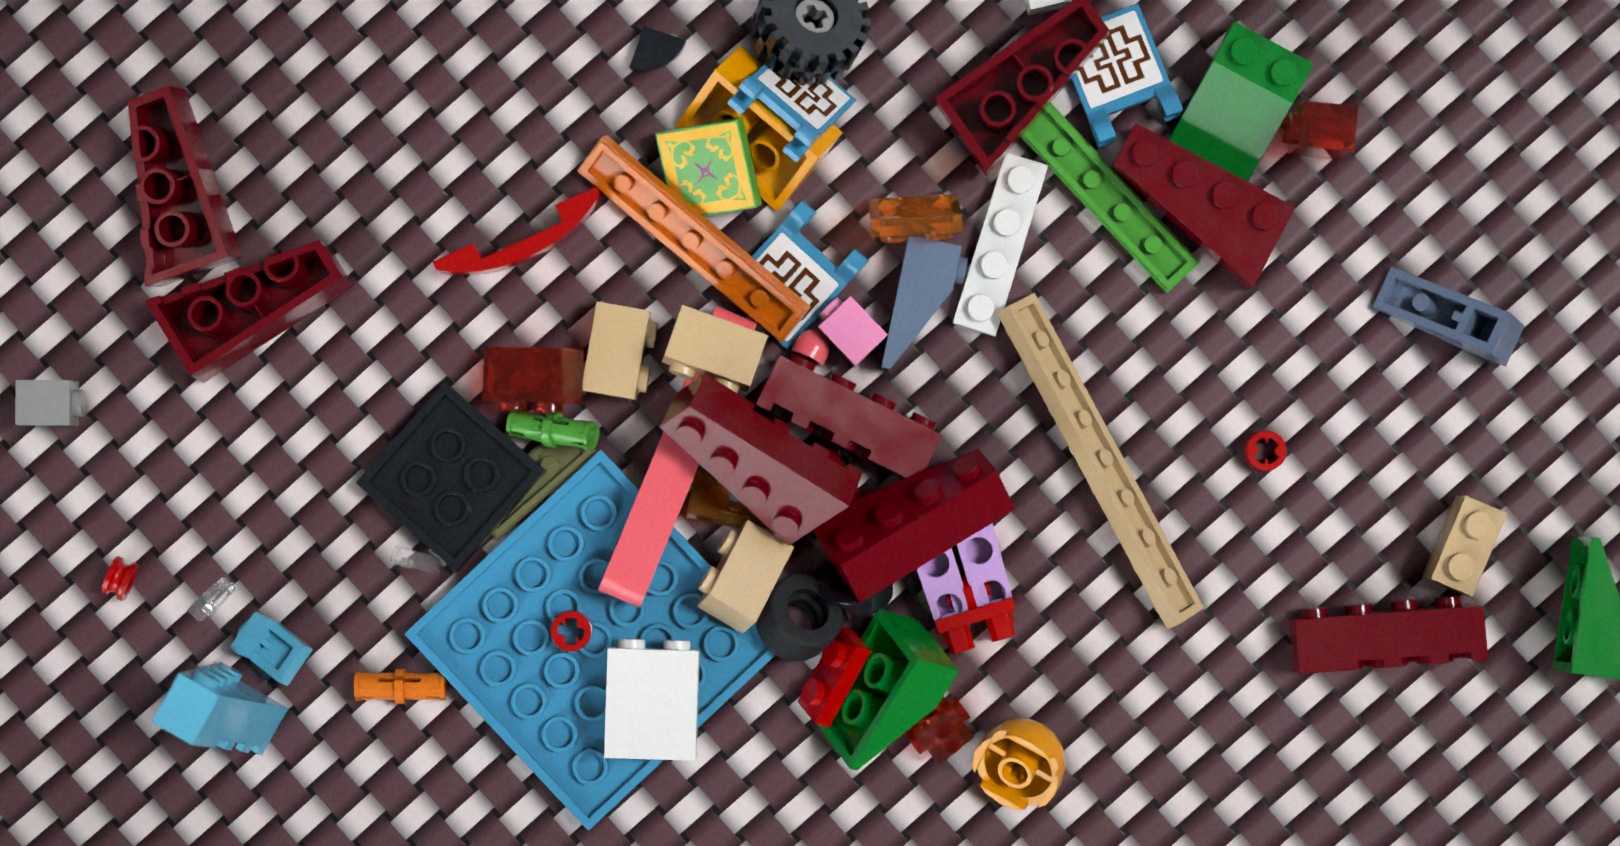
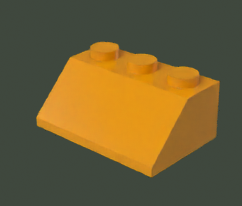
M740 46L714 70L676 126L680 128L743 117L760 197L778 212L823 160L843 132L833 124L797 162L792 160L782 150L795 137L797 131L758 98L742 115L727 104L730 98L739 91L741 83L748 76H753L763 66L761 62Z

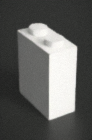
M622 638L618 639V647H609L607 649L604 758L696 760L700 649H690L691 641L663 640V648H645V639Z

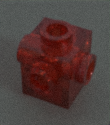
M943 696L933 711L904 733L919 754L928 750L938 764L959 751L962 746L974 738L964 724L971 717L956 696L948 701Z

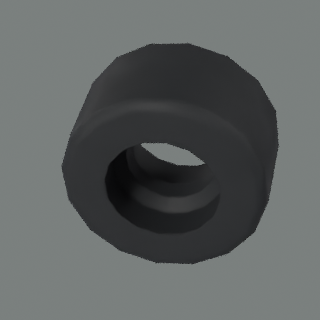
M794 573L780 579L775 584L756 621V628L764 645L776 656L788 661L809 660L818 656L841 632L844 620L843 610L838 604L825 600L819 592V585L823 582V579L809 573ZM787 605L796 606L804 611L811 622L812 630L801 628L793 622L788 613Z

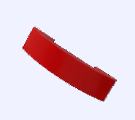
M595 186L556 204L555 206L562 222L483 258L478 246L472 243L433 261V265L440 273L477 275L502 271L524 264L547 253L570 237L595 211L602 200V196Z

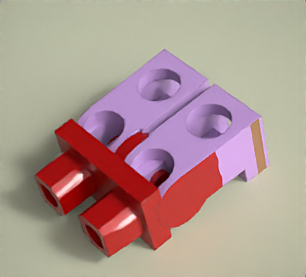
M993 523L955 545L965 574L964 576L960 577L952 548L916 569L938 634H943L944 640L952 654L975 648L968 625L983 620L986 622L992 642L1015 636L1012 612L1016 611Z

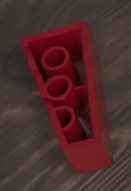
M1073 0L934 97L935 105L986 177L1108 38L1110 30L1089 0Z
M1137 123L1130 129L1111 165V168L1152 206L1161 211L1182 233L1188 235L1206 251L1205 253L1234 276L1235 280L1246 290L1255 286L1295 209V206Z
M976 449L852 500L848 508L815 528L813 532L826 557L861 603L1015 510V507L998 471L979 449Z
M1459 595L1435 597V606L1417 607V599L1390 601V610L1372 611V603L1345 605V614L1328 615L1327 607L1300 609V618H1289L1293 671L1298 674L1360 670L1363 669V666L1391 668L1406 666L1408 662L1430 665L1447 664L1455 658L1472 659V662L1489 661L1484 606L1462 603V598Z

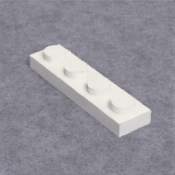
M1010 153L1004 156L952 324L993 337L996 336L1000 323L997 312L1005 307L1048 165Z

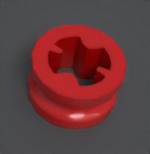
M1256 432L1245 443V459L1256 470H1274L1286 458V443L1275 432ZM1261 438L1263 443H1268L1270 439L1276 445L1272 450L1275 459L1269 464L1268 459H1263L1261 463L1255 458L1259 451L1255 444Z
M116 556L106 573L101 593L108 595L110 592H114L118 600L124 601L136 580L139 564L133 562L131 565H126L124 558Z
M566 611L558 615L551 626V637L554 644L568 652L577 651L585 647L592 636V625L589 618L578 611ZM567 618L577 619V627L584 629L583 638H575L576 644L566 643V635L559 633L560 624H568Z

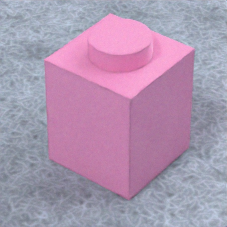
M851 296L844 302L839 297H836L819 314L823 322L818 326V329L854 367L888 336Z

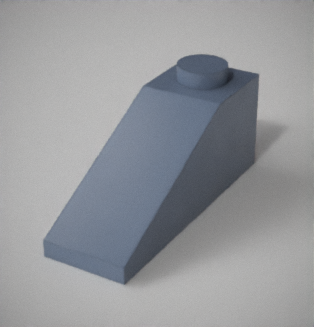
M912 235L908 236L881 369L889 371L953 291L954 283L963 284L968 258L960 257L962 246Z
M1394 267L1390 268L1373 305L1374 309L1467 352L1505 367L1524 329V325L1508 311Z

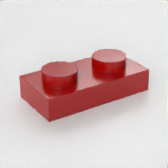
M842 627L838 636L823 650L817 667L811 678L805 682L801 696L797 701L814 723L828 728L871 653V650L853 630Z

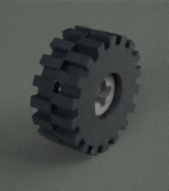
M760 0L751 19V22H754L750 30L751 38H759L755 49L758 55L765 52L768 54L765 64L769 68L773 69L776 64L783 68L780 76L789 79L791 74L794 73L799 75L798 83L808 84L810 78L815 77L816 85L825 84L829 76L836 80L842 76L845 70L848 71L868 38L867 32L871 27V19L865 18L869 12L867 2L858 3V0ZM810 15L813 20H820L818 28H815L812 22L805 23V17Z

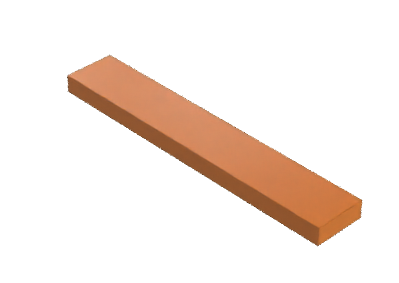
M608 135L600 138L577 170L579 174L596 186L598 190L780 343L787 339L811 308L808 303Z

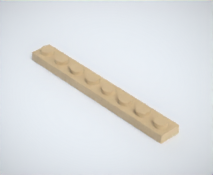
M1033 293L998 311L997 314L1026 366L1028 374L1033 379L1047 405L1049 413L1062 433L1070 452L1083 472L1092 493L1097 498L1111 524L1113 532L1118 537L1132 563L1134 571L1139 576L1153 602L1155 610L1168 630L1181 624L1204 609L1037 296Z

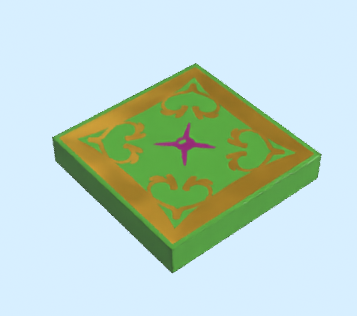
M743 117L662 130L655 134L667 186L701 215L707 216L745 210L762 205Z

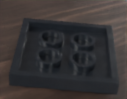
M443 382L356 484L454 571L459 572L547 470L448 383Z

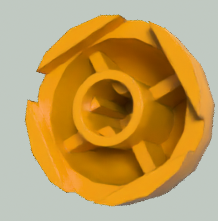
M1014 718L995 725L975 750L972 766L974 773L978 769V773L983 780L980 786L987 795L1001 805L1015 810H1025L1028 805L1040 804L1038 808L1045 806L1054 797L1063 779L1066 760L1062 743L1052 730L1044 724L1029 718Z

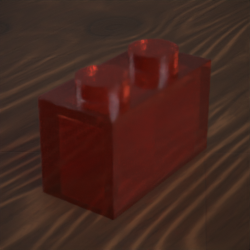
M1311 101L1300 103L1290 112L1289 117H1285L1283 120L1281 143L1288 144L1287 155L1341 160L1354 152L1358 106Z
M484 347L482 401L500 402V411L527 412V403H537L536 412L564 413V404L582 405L584 350L538 347Z

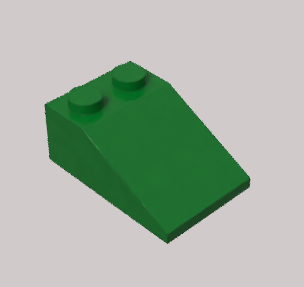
M1234 21L1226 31L1169 141L1248 182L1294 103L1314 64Z
M1572 536L1552 669L1620 680V597L1601 539Z
M882 609L877 611L860 638L871 650V653L829 728L817 724L849 769L856 771L933 711L959 672L919 620Z

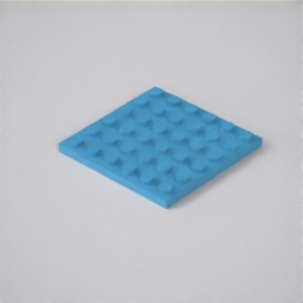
M602 449L404 633L588 831L663 761L655 759L604 758L607 649L609 647H618V639L626 638L645 639V648H663V640L691 641L690 649H700L698 728L775 656L762 642L757 632L756 622L744 633H741L696 607L704 593L698 590V586L711 565L675 527L672 529L640 608L598 591L639 492V488ZM566 611L583 613L589 618L592 625L590 641L585 647L577 651L568 652L560 649L554 644L551 637L553 621L558 615ZM567 618L568 624L564 625L561 623L559 633L566 635V643L576 644L575 638L579 637L582 639L584 629L577 627V619Z

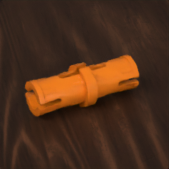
M396 668L395 673L355 672V701L395 700V704H405L406 700H446L447 679L441 673H406L405 668Z

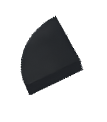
M644 26L629 69L637 72H650L665 67L679 57L687 42L678 37Z

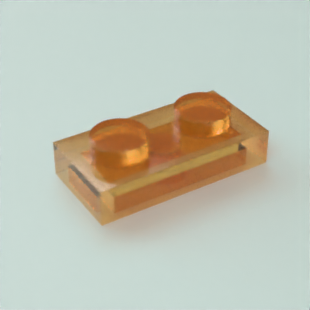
M696 471L686 518L734 528H740L749 520L769 533L775 534L744 504L730 500L729 491L710 473Z

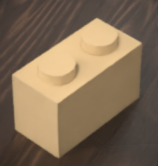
M596 302L581 387L582 391L637 401L638 392L646 393L651 366L643 365L646 347L654 349L658 330V322L651 321V311Z
M682 305L662 363L670 365L668 371L676 376L694 380L696 375L702 376L706 373L737 394L739 390L747 393L768 335Z
M1456 496L1422 578L1461 595L1473 597L1508 513L1468 496Z
M749 520L737 531L729 529L717 550L718 553L723 555L717 568L710 566L698 586V590L704 593L696 607L737 631L744 633L757 621L794 547L792 545L788 546L783 540Z

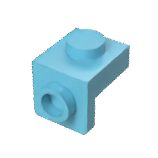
M254 612L241 625L237 637L230 646L235 653L250 659L277 682L286 686L290 684L313 650L281 623L258 612Z

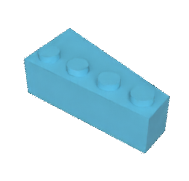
M219 662L218 665L210 664L180 672L154 716L152 723L194 746L209 748L218 746L224 750H232L235 743H237L235 748L241 752L249 753L251 750L256 754L263 755L288 707L240 681L243 676L241 672L225 663Z

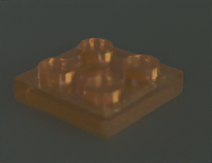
M957 194L868 199L871 236L880 237L882 242H903L908 239L907 235L926 234V239L946 240L952 238L953 233L963 232L962 212Z

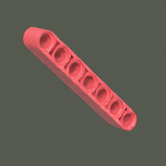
M715 306L712 313L713 316L755 330L757 325L752 320L718 306ZM696 375L694 380L685 379L681 390L700 376ZM664 431L598 588L600 592L639 608L699 466V463Z

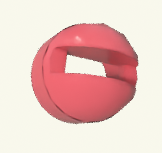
M807 330L801 333L791 349L792 354L808 360L819 367H823L830 351L827 337L818 330Z

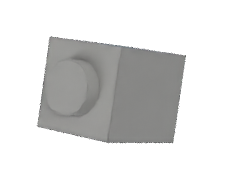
M16 380L15 425L79 426V417H84L86 411V395L84 390H79L78 381Z

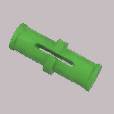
M514 409L509 413L506 422V432H509L508 437L542 442L545 447L550 448L566 445L592 451L597 446L600 430L597 427L598 423L595 421L569 419L563 417L561 413L552 411L547 414H535Z

